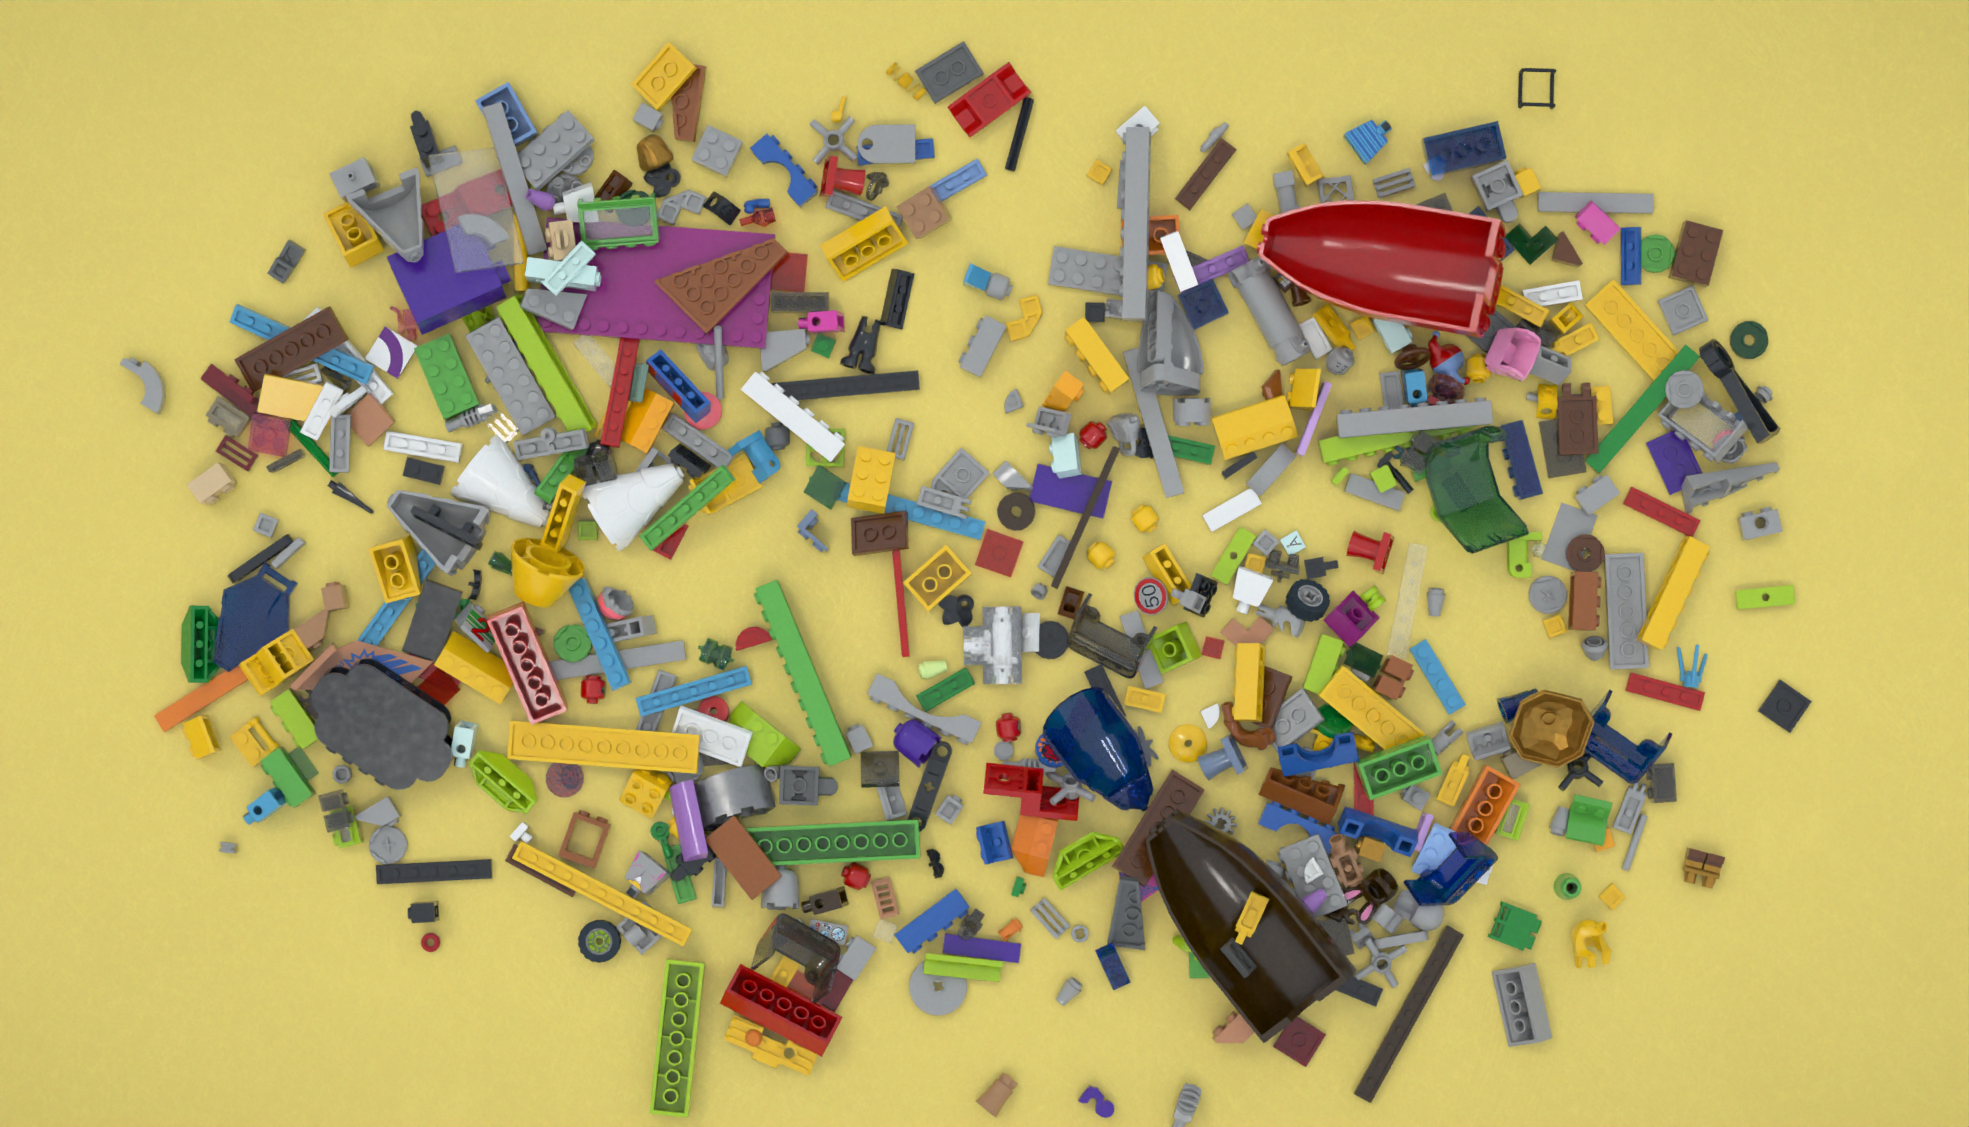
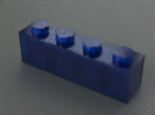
M1523 420L1499 426V430L1496 431L1499 442H1503L1504 449H1502V455L1504 460H1508L1509 467L1507 468V473L1510 479L1513 478L1515 486H1512L1514 497H1518V500H1523L1543 494Z

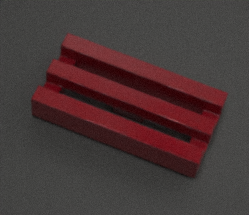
M225 435L216 449L217 453L248 472L259 456ZM229 441L251 455L252 458L249 459L225 443ZM222 448H226L248 462L247 466L223 452Z

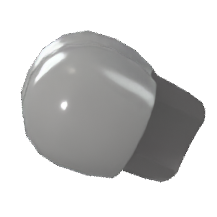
M1403 890L1400 893L1394 906V911L1398 915L1407 919L1416 928L1425 931H1432L1438 928L1443 922L1445 915L1444 907L1437 899L1408 890Z

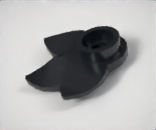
M668 163L658 169L648 171L644 175V180L649 185L654 186L653 193H655V197L660 198L668 195L671 188L676 187L680 183L681 175L678 170L671 168V165ZM670 174L673 175L672 181L668 180Z
M963 594L958 597L949 595L938 603L942 609H945L942 616L944 625L959 622L964 628L971 623V610L974 607V601L969 595ZM967 601V605L961 606V602Z

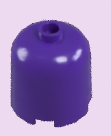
M914 719L908 720L904 724L899 723L894 729L896 733L893 739L894 747L918 768H920L921 763L925 764L929 759L935 743L942 740V737Z

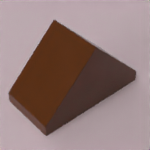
M1562 231L1557 236L1559 240L1555 244L1551 261L1574 267L1581 266L1583 262L1564 231Z
M1066 586L1057 615L1076 620L1084 591Z

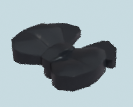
M1145 428L1139 429L1135 456L1152 459L1154 457L1151 446H1149L1150 443Z

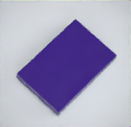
M1674 430L1645 443L1669 495L1682 490L1681 486L1686 476L1702 474L1686 439L1680 440L1674 434Z

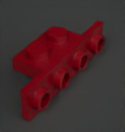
M211 364L202 375L201 380L259 424H263L269 414L257 412L259 399L253 395L255 392L246 385L243 388L238 384L240 380L232 374L228 376Z

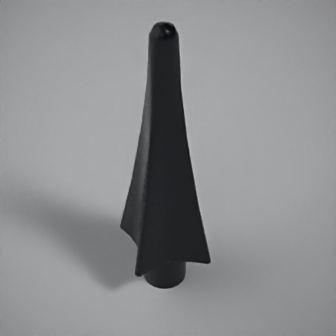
M333 480L329 482L327 486L333 490V494L373 514L374 511L351 493L341 482L338 484Z

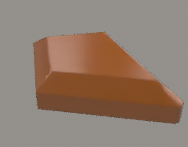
M1279 369L1275 370L1262 385V395L1265 397V400L1282 395Z

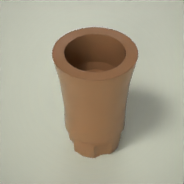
M1003 1072L999 1079H996L976 1102L997 1118L1001 1108L1018 1083Z

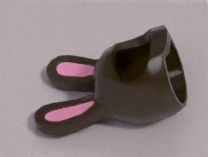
M1381 868L1372 871L1361 884L1355 887L1344 888L1343 893L1348 904L1362 896L1367 900L1359 910V916H1356L1357 921L1364 925L1372 920L1371 917L1375 914L1379 905L1387 902L1397 894L1398 884L1387 870Z

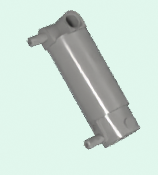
M1258 256L1246 264L1229 271L1228 276L1234 289L1237 288L1269 348L1273 349L1276 361L1281 366H1284L1310 352L1309 342L1304 340L1301 328L1269 271L1271 267Z

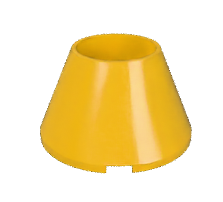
M516 539L511 546L513 592L520 600L537 607H551L583 576L585 569L583 562L569 550L562 547L558 553H555L541 546V539Z

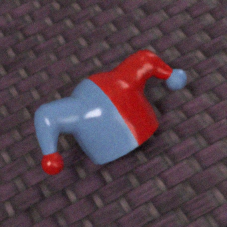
M1434 331L1432 338L1428 342V348L1431 351V369L1439 376H1450L1452 378L1450 379L1452 380L1450 382L1452 385L1453 383L1468 385L1470 379L1468 377L1461 378L1457 372L1464 363L1462 351L1454 344L1441 346L1437 340L1440 337V332Z

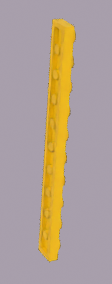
M523 841L520 842L512 859L681 946L685 945L692 931L691 928Z

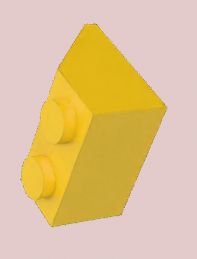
M201 715L183 723L184 728H182L184 737L189 739L191 744L189 750L192 757H196V760L221 751L208 715Z

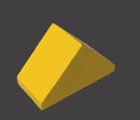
M1570 302L1548 322L1560 335H1563L1583 315Z

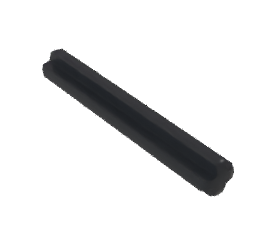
M1025 97L1023 100L1005 169L1014 172L1016 169L1034 99Z

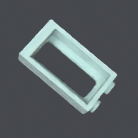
M528 257L525 271L527 282L542 284L561 262ZM586 265L566 287L596 291L597 286L600 287L602 276L596 266Z

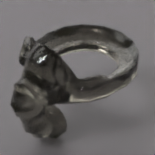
M872 172L867 175V178L871 180L866 190V198L868 200H874L878 194H882V189L889 185V180L884 172ZM875 183L874 191L870 195L871 187Z

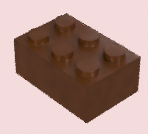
M1687 220L1684 221L1668 278L1705 288L1709 286L1723 230Z

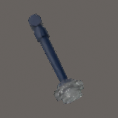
M525 464L523 466L524 471L528 472L529 477L538 487L541 482L537 477L534 466L532 464ZM554 499L550 504L544 501L543 510L551 511Z

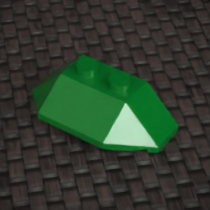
M190 605L181 628V665L189 683H208L223 664V624L213 613L210 606Z

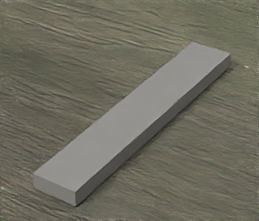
M1538 192V212L1579 213L1592 200L1604 213H1653V194Z

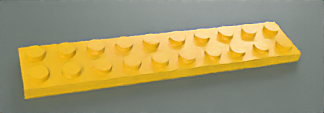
M511 720L507 759L697 774L700 735L538 722L531 725L530 722Z

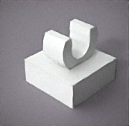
M522 822L510 835L515 842L521 838L525 843H529L533 838L526 832L530 826L525 822Z

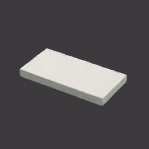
M680 706L672 733L700 735V753L741 767L753 734L752 731L684 706Z

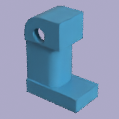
M760 430L728 449L731 456L742 450L745 451L756 468L752 473L759 484L770 478L780 469L779 459L767 445Z

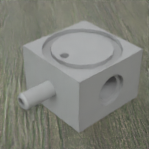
M365 157L329 173L340 198L347 202L345 196L362 188L366 193L380 186L370 162Z

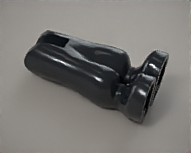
M862 316L848 347L850 353L841 359L840 365L856 369L859 354H862L858 370L875 374L876 369L871 360L876 356L881 321L875 319L872 332H865L868 317Z

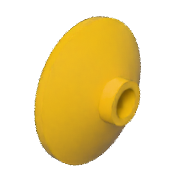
M1181 725L1171 733L1169 738V749L1172 755L1182 762L1189 763L1198 760L1197 757L1204 755L1207 748V739L1204 732L1195 725ZM1186 740H1191L1192 745L1190 747L1185 746Z

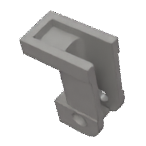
M1293 171L1273 174L1274 189L1276 190L1280 210L1279 214L1300 208V206H1297L1294 191Z

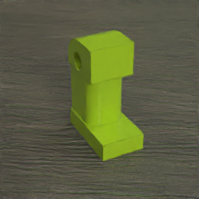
M1542 532L1507 533V569L1510 576L1514 578H1532V563H1528V541L1542 540ZM1516 565L1521 567L1519 572L1515 569Z

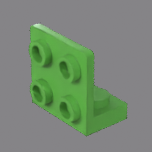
M1575 794L1570 805L1566 838L1603 846L1607 820L1613 802Z

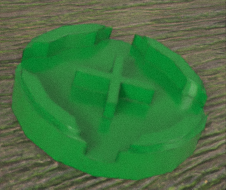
M1324 704L1318 708L1325 719L1316 726L1320 733L1329 738H1334V735L1349 733L1353 724L1332 706Z

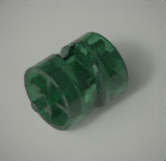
M711 638L707 639L705 645L698 646V649L701 650L699 661L708 665L713 663L714 667L724 671L727 663L734 662V659L731 658L733 647L725 644L720 646L718 641Z

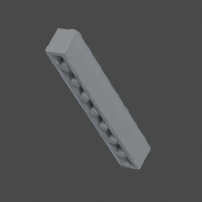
M1486 397L1475 398V402L1467 403V399L1455 400V404H1448V401L1436 402L1435 406H1429L1428 403H1418L1417 407L1409 408V404L1398 405V409L1391 410L1390 406L1378 407L1379 411L1363 408L1359 409L1358 413H1352V410H1342L1340 414L1336 415L1338 438L1493 424L1491 400L1486 401Z

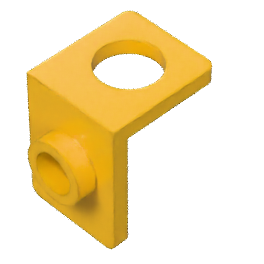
M1538 384L1536 417L1555 419L1558 404L1557 385ZM1543 408H1550L1552 412L1545 414L1541 410Z

